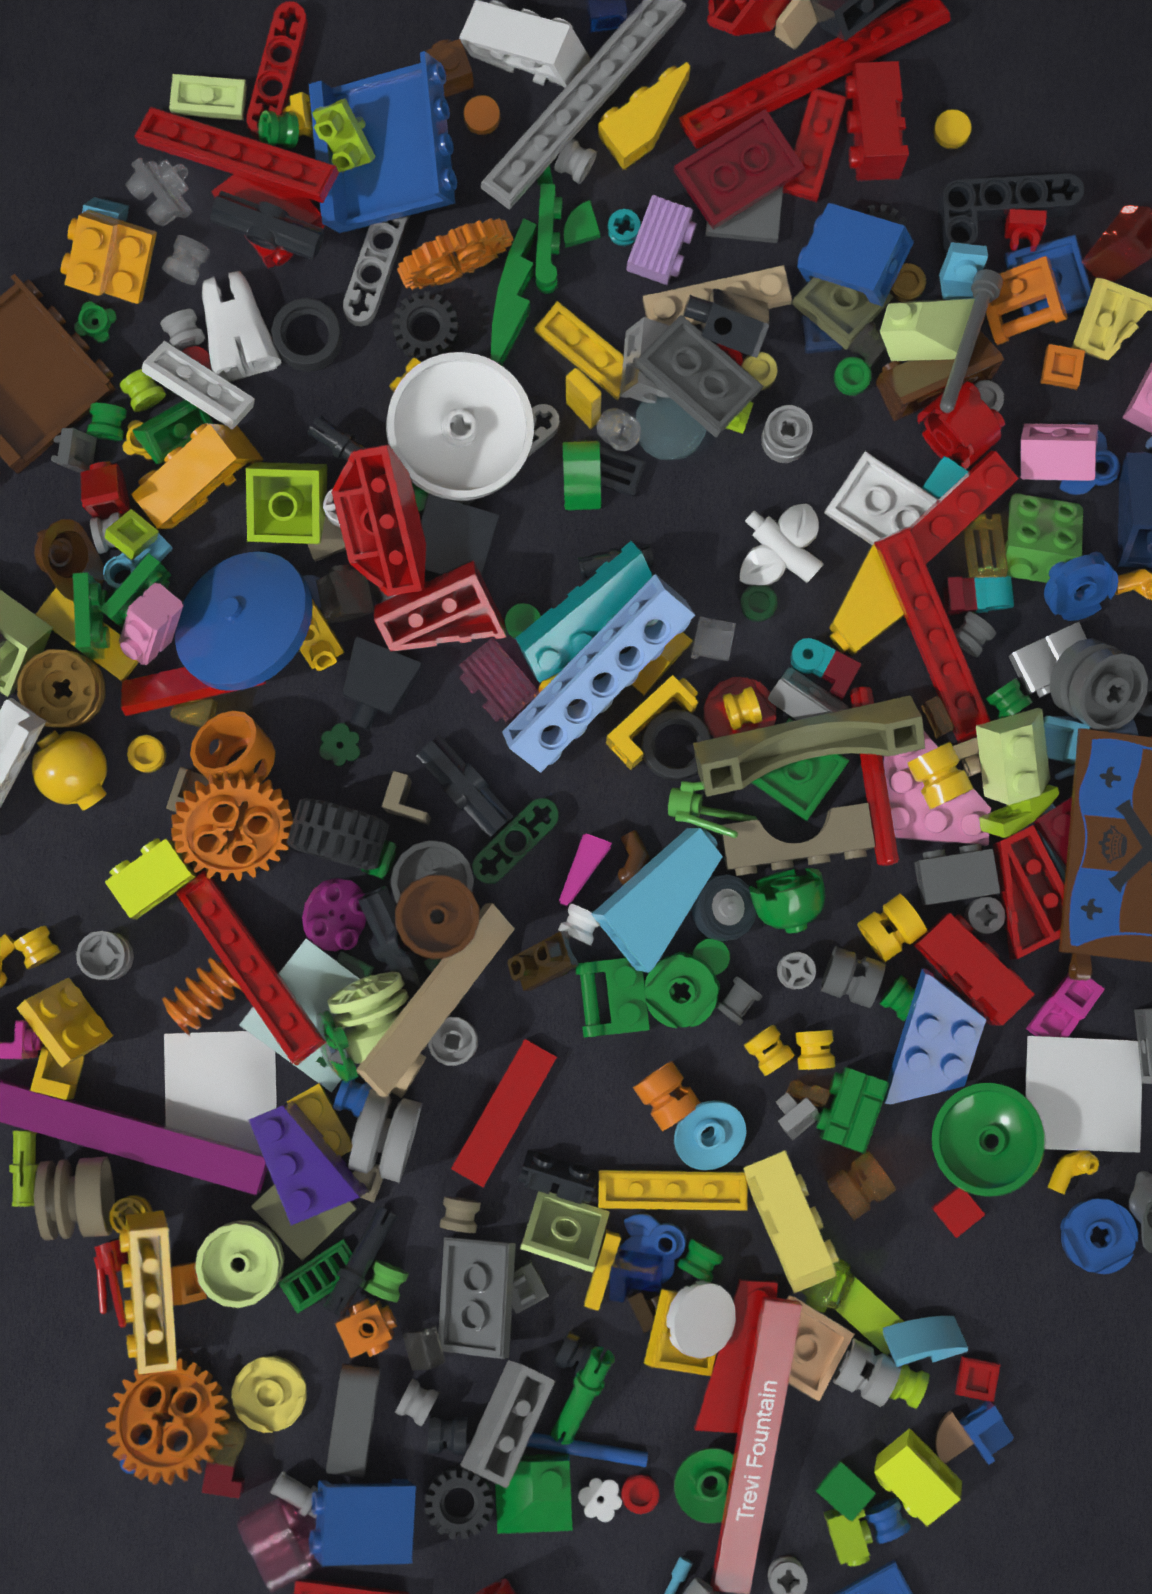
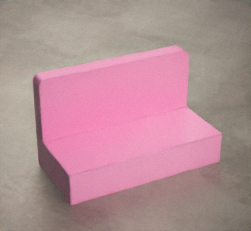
M1024 424L1021 437V478L1033 480H1094L1098 425Z

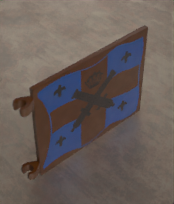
M1084 728L1078 729L1059 952L1073 953L1069 966V977L1072 980L1081 981L1091 978L1092 964L1090 955L1152 962V737Z

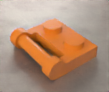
M1047 256L999 274L1003 279L999 297L989 303L986 311L990 329L997 345L1008 342L1011 336L1048 322L1055 321V323L1067 320V313L1059 294L1050 259ZM1047 298L1049 307L1005 324L1003 323L1001 315Z

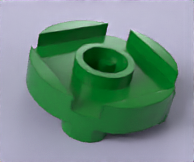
M677 952L658 961L656 966L647 975L644 988L646 1004L653 1017L668 1027H694L703 1023L713 1012L718 1001L720 984L716 979L713 969L704 960L685 952ZM676 982L678 984L685 982L690 986L688 992L691 994V997L689 999L684 996L680 997V999L675 998L674 993L676 989L672 985Z

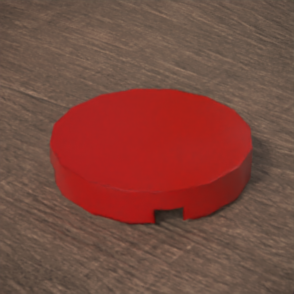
M732 677L720 682L709 693L704 705V723L708 728L710 736L714 739L774 726L776 706L768 700L771 692L760 682L748 678ZM752 687L760 707L762 722L756 724L752 722L743 723L740 729L733 730L727 716L723 695L729 693L738 695L745 688Z

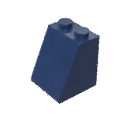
M1127 452L1119 474L1118 567L1152 568V453Z

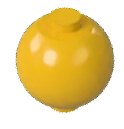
M54 730L37 742L40 749L34 754L32 760V775L36 786L48 799L65 805L77 803L82 811H84L107 794L102 788L107 774L106 758L100 746L92 738L75 731H65L59 735Z

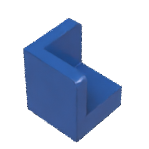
M986 1401L958 1421L982 1458L990 1465L995 1461L992 1455L1013 1441L1014 1437L1003 1422V1417L995 1405L990 1401Z

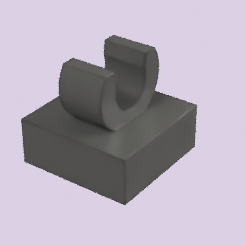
M62 428L61 435L54 438V442L60 444L58 456H52L51 461L79 473L90 470L89 466L94 461L97 438L74 428Z
M532 1261L514 1271L512 1307L516 1314L549 1297V1293Z

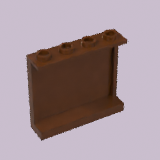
M13 274L11 279L15 284L0 296V456L13 471L19 474L55 443L54 438L61 435L62 428H72L90 413V405L92 403H101L116 388L109 380L114 375L100 359L94 363L87 356L86 352L90 348L76 332L70 336L63 329L62 326L66 321L53 306L46 309L39 302L43 295L29 279L23 283Z

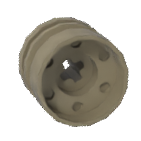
M107 1156L79 1159L75 1176L68 1159L59 1160L57 1167L53 1160L39 1163L34 1189V1207L39 1231L44 1240H54L59 1233L63 1239L71 1238L76 1221H78L83 1237L109 1236L112 1234L113 1228L109 1221V1213L115 1204V1190L112 1168Z

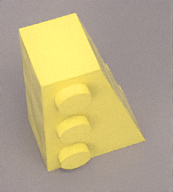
M780 1152L744 1167L743 1170L752 1198L793 1292L797 1293L835 1277L833 1263L839 1261L830 1239L825 1242L823 1241L819 1229L824 1228L816 1207L809 1208L805 1196L809 1195L801 1174L795 1175L786 1152Z

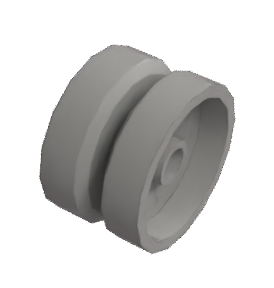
M371 1089L363 1111L360 1112L356 1123L348 1169L367 1174L373 1169L378 1153H383L379 1167L381 1178L400 1182L414 1140L422 1103L403 1098L398 1102L393 1118L390 1119L388 1118L392 1102L390 1094L388 1096H379L375 1090Z

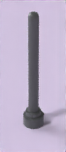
M985 269L975 274L971 286L975 300L940 402V409L945 413H950L955 408L988 305L999 297L1003 279L995 271Z

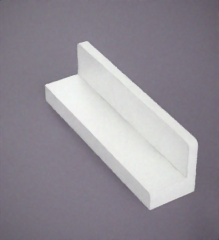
M12 698L7 699L0 709V807L46 723L45 720Z

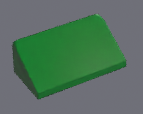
M183 400L132 431L156 464H160L172 450L178 447L183 448L192 440L190 435L196 428L205 423L213 424L209 414L187 400Z

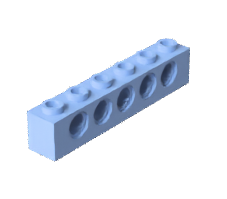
M655 574L502 731L509 749L540 773L548 765L555 763L567 745L573 739L582 736L588 724L599 713H603L610 707L617 694L624 687L634 683L639 672L650 661L657 659L662 654L667 643L676 634L686 630L691 619L695 616L687 601ZM658 619L655 625L645 627L651 620ZM632 646L628 652L619 654L623 648ZM606 673L603 678L594 680L598 674ZM581 699L576 705L568 706L571 701ZM556 725L552 730L543 732L546 727Z

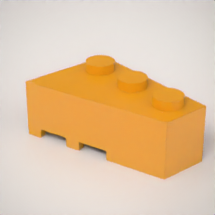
M202 424L191 433L190 437L192 440L183 448L178 447L172 450L164 458L166 463L160 469L150 471L139 480L138 484L140 487L131 495L157 529L175 527L207 503L209 500L206 497L223 482L227 487L235 482L236 479L232 475L247 463L253 464L264 460L238 426L231 429L222 424Z

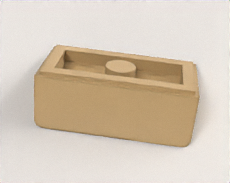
M792 0L777 19L775 36L793 49L799 47L818 22L811 0Z

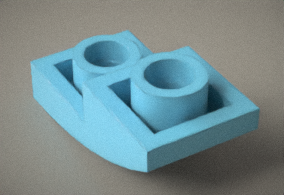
M954 1316L920 1318L883 1328V1336L896 1367L929 1356L932 1362H936L968 1351V1346Z

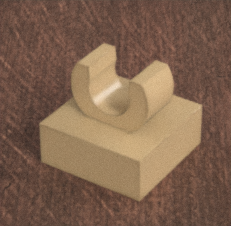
M977 738L953 746L959 761L962 760L968 777L981 773Z

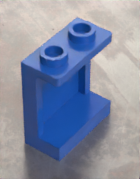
M828 203L823 214L819 215L815 221L814 233L808 245L799 254L797 267L807 282H810L815 277L863 292L870 303L883 307L914 242L904 225Z
M392 1479V1483L330 1484L327 1480H319L318 1491H313L311 1501L312 1513L316 1515V1530H311L310 1553L314 1554L316 1560L322 1566L412 1564L416 1486L407 1479Z

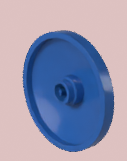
M268 552L242 553L220 562L206 572L186 596L175 630L176 650L185 668L199 681L209 687L235 691L263 683L277 674L292 660L308 633L313 607L311 592L306 580L287 560Z

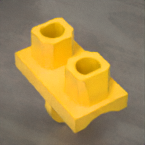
M312 599L313 608L310 627L299 650L312 669L316 668L317 671H322L336 664V657L343 654L344 649Z

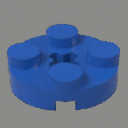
M1100 552L1080 556L1068 562H1059L1049 570L1050 579L1045 586L1044 598L1055 615L1060 614L1064 620L1068 621L1081 620L1092 616L1102 609L1099 603L1107 595L1111 600L1118 588V575Z
M1089 1198L1079 1202L1069 1210L1060 1226L1061 1243L1068 1258L1082 1269L1097 1274H1110L1126 1266L1133 1256L1132 1252L1135 1249V1243L1138 1241V1229L1132 1215L1124 1207L1109 1199ZM1096 1226L1101 1230L1106 1228L1109 1233L1104 1237L1106 1243L1102 1246L1098 1242H1091L1090 1236L1093 1234L1092 1229Z

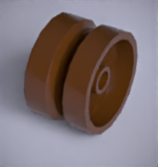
M445 875L424 876L410 883L400 894L395 908V926L402 941L415 953L431 959L448 958L463 951L474 939L479 925V907L472 892L459 880ZM435 909H440L444 913V920L440 924L432 923L430 920V913Z

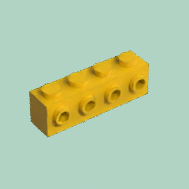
M164 1211L125 1215L126 1228L119 1229L121 1252H128L129 1264L122 1265L123 1287H130L131 1299L124 1300L126 1323L133 1322V1335L126 1336L128 1358L136 1359L138 1374L177 1370L169 1238Z

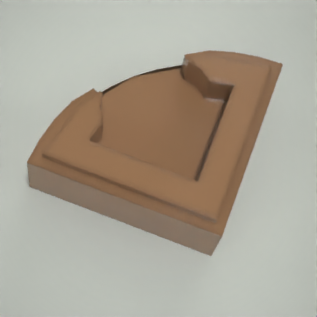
M951 1410L940 1420L935 1437V1451L944 1464L973 1445V1442Z

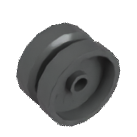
M1094 638L1080 640L1068 647L1056 661L1050 677V693L1054 704L1069 716L1079 719L1082 723L1093 729L1101 731L1116 730L1130 722L1141 709L1147 695L1148 677L1144 665L1136 657Z
M426 841L415 844L399 856L392 869L390 885L394 900L398 902L400 894L410 883L431 874L445 875L459 880L472 892L474 878L470 864L458 849L445 842ZM440 909L433 910L430 913L431 922L443 921V911Z

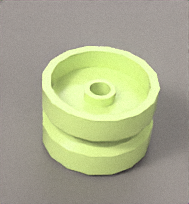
M241 1219L224 1224L206 1237L197 1253L195 1269L199 1285L209 1298L222 1306L241 1308L257 1303L274 1289L283 1274L285 1257L280 1240L270 1228L258 1221ZM240 1257L245 1261L246 1266L242 1271L236 1268L238 1263L233 1262L234 1258Z

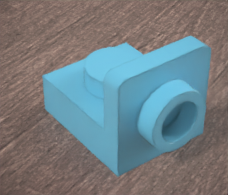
M951 242L939 274L944 300L974 299L971 286L975 274L983 270L988 258L987 246Z

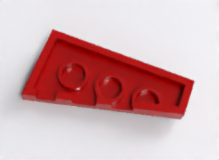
M739 1279L733 1298L736 1322L732 1336L724 1348L716 1354L712 1375L707 1384L701 1410L694 1427L695 1431L738 1433L762 1296L777 1298L776 1281Z

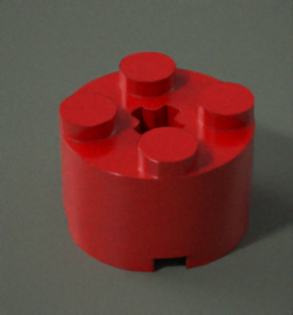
M968 381L962 385L952 412L945 413L940 409L942 393L923 409L917 417L918 424L924 421L926 430L922 432V435L932 450L941 459L943 456H946L952 461L955 460L961 463L960 466L964 469L970 467L1000 440L1001 429L1005 426V421L1001 414L994 409H990L981 399L978 388Z

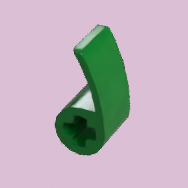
M600 441L563 442L565 509H600Z

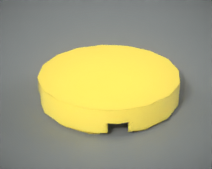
M262 1356L247 1363L236 1376L231 1390L233 1405L238 1418L250 1429L262 1433L280 1431L291 1426L303 1412L307 1400L306 1381L301 1371L289 1360L278 1356Z

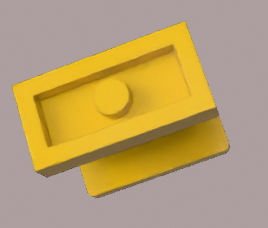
M672 675L607 736L606 744L632 770L642 761L644 754L632 739L672 702H677L683 710L693 713L698 705L695 697L698 694L697 691L686 679L682 678L678 681Z

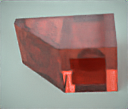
M1124 206L1082 260V263L1096 278L1114 282L1152 257V209L1143 206Z

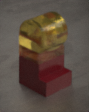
M226 1421L221 1426L228 1430V1434L217 1435L216 1438L223 1448H211L209 1451L214 1461L213 1463L207 1461L202 1493L240 1498L243 1494L245 1478L235 1477L239 1452L246 1444L247 1433L240 1423Z

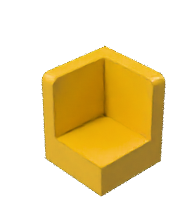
M42 1047L30 1091L64 1100L74 1099L85 1059L84 1055L61 1068L46 1047Z

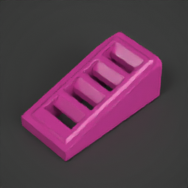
M587 833L583 834L559 899L560 905L567 907L568 904H571L610 850L611 842Z

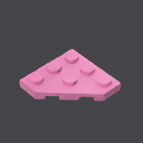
M925 731V749L894 756H882L896 839L989 845V833L981 831L979 817L991 813V808L975 789L931 810L929 809L921 793L924 784L915 781L907 765L911 760L938 748Z

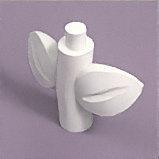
M798 504L790 507L780 516L778 523L770 516L764 519L755 510L745 520L755 530L752 535L762 545L752 548L743 561L740 570V581L744 584L751 586L770 585L780 579L786 568L808 583L823 566L824 563L803 549V547L808 546L817 537L819 530L818 517L810 505Z

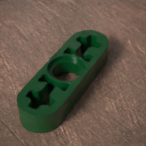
M543 798L532 801L475 857L472 867L477 879L486 884L500 881L556 826L559 818L556 805L552 801ZM536 807H539L541 810L546 807L550 808L551 812L548 816L551 822L547 825L544 822H540L533 828L534 831L539 833L536 838L533 839L529 830L518 824L525 818L529 825L536 817L533 812ZM512 831H520L526 836V846L519 852H512L505 845V838ZM499 844L503 853L513 858V860L509 864H506L504 859L500 860L496 865L499 871L497 875L493 876L488 873L483 876L480 873L483 869L480 862L484 858L489 861L493 860L498 855V852L492 849Z

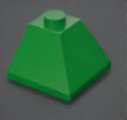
M570 1454L522 1455L508 1487L506 1488L496 1483L497 1534L573 1531Z

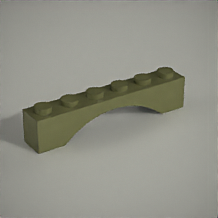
M906 696L696 742L693 745L698 775L707 797L743 789L755 779L772 770L804 759L847 753L894 756L925 749L922 716L912 697Z

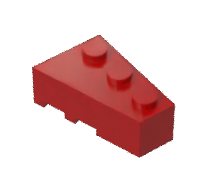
M899 61L855 63L852 75L846 76V97L852 98L853 111H848L847 128L848 133H854L855 146H850L849 148L850 168H856V181L899 179L909 156L908 145H903L902 130H905L906 124L905 117H901L900 102H902L903 97Z
M474 561L425 582L422 591L399 594L374 606V621L390 651L437 646V643L454 641L466 643L472 642L471 639L506 638L505 623Z
M1034 825L993 844L1001 903L1005 909L1004 923L1010 960L1018 959L1059 939L1061 933L1064 884Z

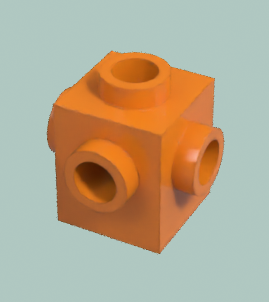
M368 1298L349 1306L348 1311L350 1314L338 1319L335 1323L350 1358L366 1351L370 1357L390 1347L388 1341L395 1335L393 1328L397 1327L390 1307L386 1306L383 1308L379 1300L370 1304ZM363 1324H371L374 1331L365 1330Z

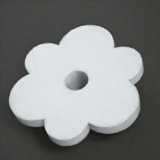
M593 1478L589 1483V1487H584L580 1490L579 1501L585 1506L584 1513L587 1517L593 1518L596 1516L602 1522H608L613 1518L614 1510L619 1509L622 1505L621 1498L617 1496L619 1487L614 1480L608 1479L602 1482L599 1478ZM603 1496L604 1500L598 1501L597 1498Z

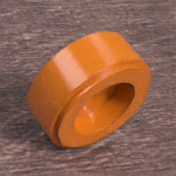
M482 95L470 99L464 108L466 126L470 131L479 135L493 132L500 121V111L497 103L492 98Z

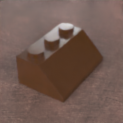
M981 331L979 332L963 384L966 381L975 384L982 380L991 379L1004 361L1001 352ZM955 359L913 360L905 363L893 361L885 365L881 369L883 373H880L876 385L893 421L926 408L938 396L944 393Z

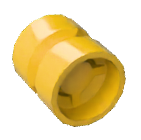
M951 742L907 763L915 781L924 784L921 793L930 810L974 789L965 770H958L956 767L959 758Z
M901 894L884 904L881 914L873 912L857 923L862 935L883 962L888 961L902 951V943L912 944L928 932L918 913ZM890 925L894 932L888 934L885 928Z

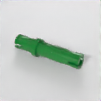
M604 1347L593 1348L584 1369L578 1371L574 1379L575 1387L556 1424L551 1429V1436L556 1442L559 1441L563 1431L566 1434L561 1444L569 1445L573 1442L574 1436L594 1397L602 1392L605 1385L604 1378L615 1360L614 1355L608 1349L600 1361L599 1357Z

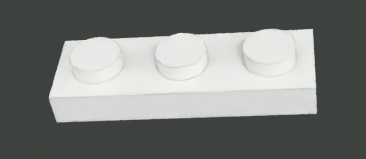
M165 341L143 362V373L231 429L253 408L255 398Z

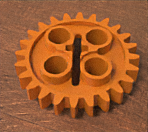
M490 218L483 223L479 220L475 223L451 229L447 235H438L435 237L436 240L423 243L418 249L411 251L412 255L403 258L404 262L398 264L399 268L397 270L405 287H411V290L418 287L423 289L428 285L434 287L435 285L446 284L461 277L464 273L474 272L475 268L485 266L493 259L498 258L497 254L505 252L506 247L511 246V241L514 239L505 220L501 221L498 218L493 221Z
M243 770L238 772L236 779H231L229 773L224 771L222 780L217 781L212 774H209L208 785L205 786L201 782L196 781V793L186 790L183 792L184 802H176V814L171 816L173 827L171 828L172 840L175 842L176 853H182L184 864L193 863L195 873L205 867L206 875L209 879L216 872H220L222 881H226L229 873H234L237 881H241L242 872L245 871L254 878L256 877V867L260 866L268 871V859L279 862L281 860L279 850H288L287 839L293 823L292 813L290 812L288 800H283L282 790L276 789L273 791L271 780H267L260 785L259 777L256 773L249 780H245ZM221 804H228L226 807H217ZM254 816H263L258 819H252ZM205 834H213L209 837H202ZM241 845H247L246 847H243V848H236V847L241 846Z
M180 1358L176 1362L177 1370L147 1373L144 1375L138 1374V1369H135L134 1373L137 1381L131 1383L124 1379L122 1383L127 1389L126 1393L113 1394L115 1399L120 1402L119 1407H111L107 1410L116 1417L115 1421L106 1424L107 1429L116 1432L107 1441L112 1446H120L113 1456L118 1460L125 1459L122 1465L125 1470L130 1472L135 1469L134 1476L140 1480H143L148 1474L149 1481L156 1485L161 1475L164 1482L172 1485L176 1473L183 1481H188V1469L190 1468L199 1474L202 1473L199 1462L204 1459L213 1463L214 1459L209 1453L210 1449L223 1448L216 1440L217 1435L228 1434V1430L220 1425V1421L230 1418V1414L226 1411L219 1410V1408L228 1403V1400L223 1395L216 1396L222 1389L221 1385L217 1382L210 1383L213 1376L208 1371L200 1374L201 1367L194 1362L187 1369V1363ZM178 1388V1391L172 1397L173 1389ZM157 1391H161L160 1402L154 1407H148L150 1396ZM192 1397H197L195 1409L189 1413H184L183 1407L185 1402ZM172 1415L174 1417L173 1422H167L165 1426H163V1420L170 1419ZM146 1429H152V1437L149 1442L139 1445L140 1434ZM188 1435L186 1447L180 1451H175L174 1444L178 1437ZM162 1445H163V1447H164L163 1453H162V1454H158V1451L161 1449V1447H162Z

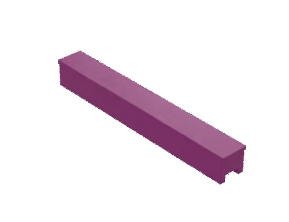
M0 1079V1122L251 1194L257 1195L262 1190L268 1170L262 1153L76 1100H64L30 1091V1087Z

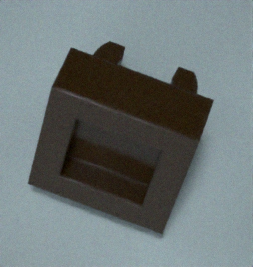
M641 1288L627 1294L628 1301L644 1333L652 1330L655 1319L653 1314H656L661 1291L648 1298H645Z

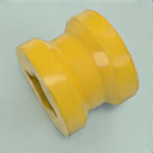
M752 687L745 688L738 695L731 693L723 695L725 709L733 730L740 729L743 723L752 722L756 724L762 722L760 707Z
M41 926L23 935L13 943L16 950L22 951L25 956L24 964L28 970L47 962L61 952L57 945L51 943L49 939L50 931L47 926Z

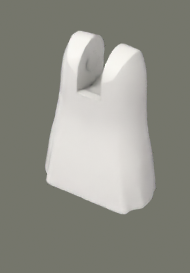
M240 271L228 273L234 300L222 303V294L215 277L204 280L202 286L211 371L228 382L274 370L282 363L274 346L272 336L256 304L250 285Z

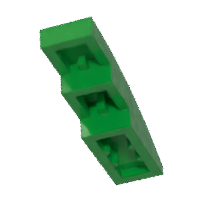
M523 219L510 248L497 291L492 322L491 360L503 366L531 311L530 301L522 296L534 274L533 262L525 258L537 237V225L526 219Z

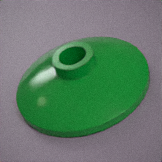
M705 1448L692 1453L682 1462L675 1476L674 1491L678 1504L689 1517L702 1523L722 1522L734 1454L720 1448ZM708 1476L716 1477V1483L708 1487L703 1484L704 1479Z

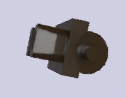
M559 931L508 960L507 964L511 977L514 981H521L523 991H532L556 977L559 978L566 975L569 970L579 966L569 946L570 936L568 931Z

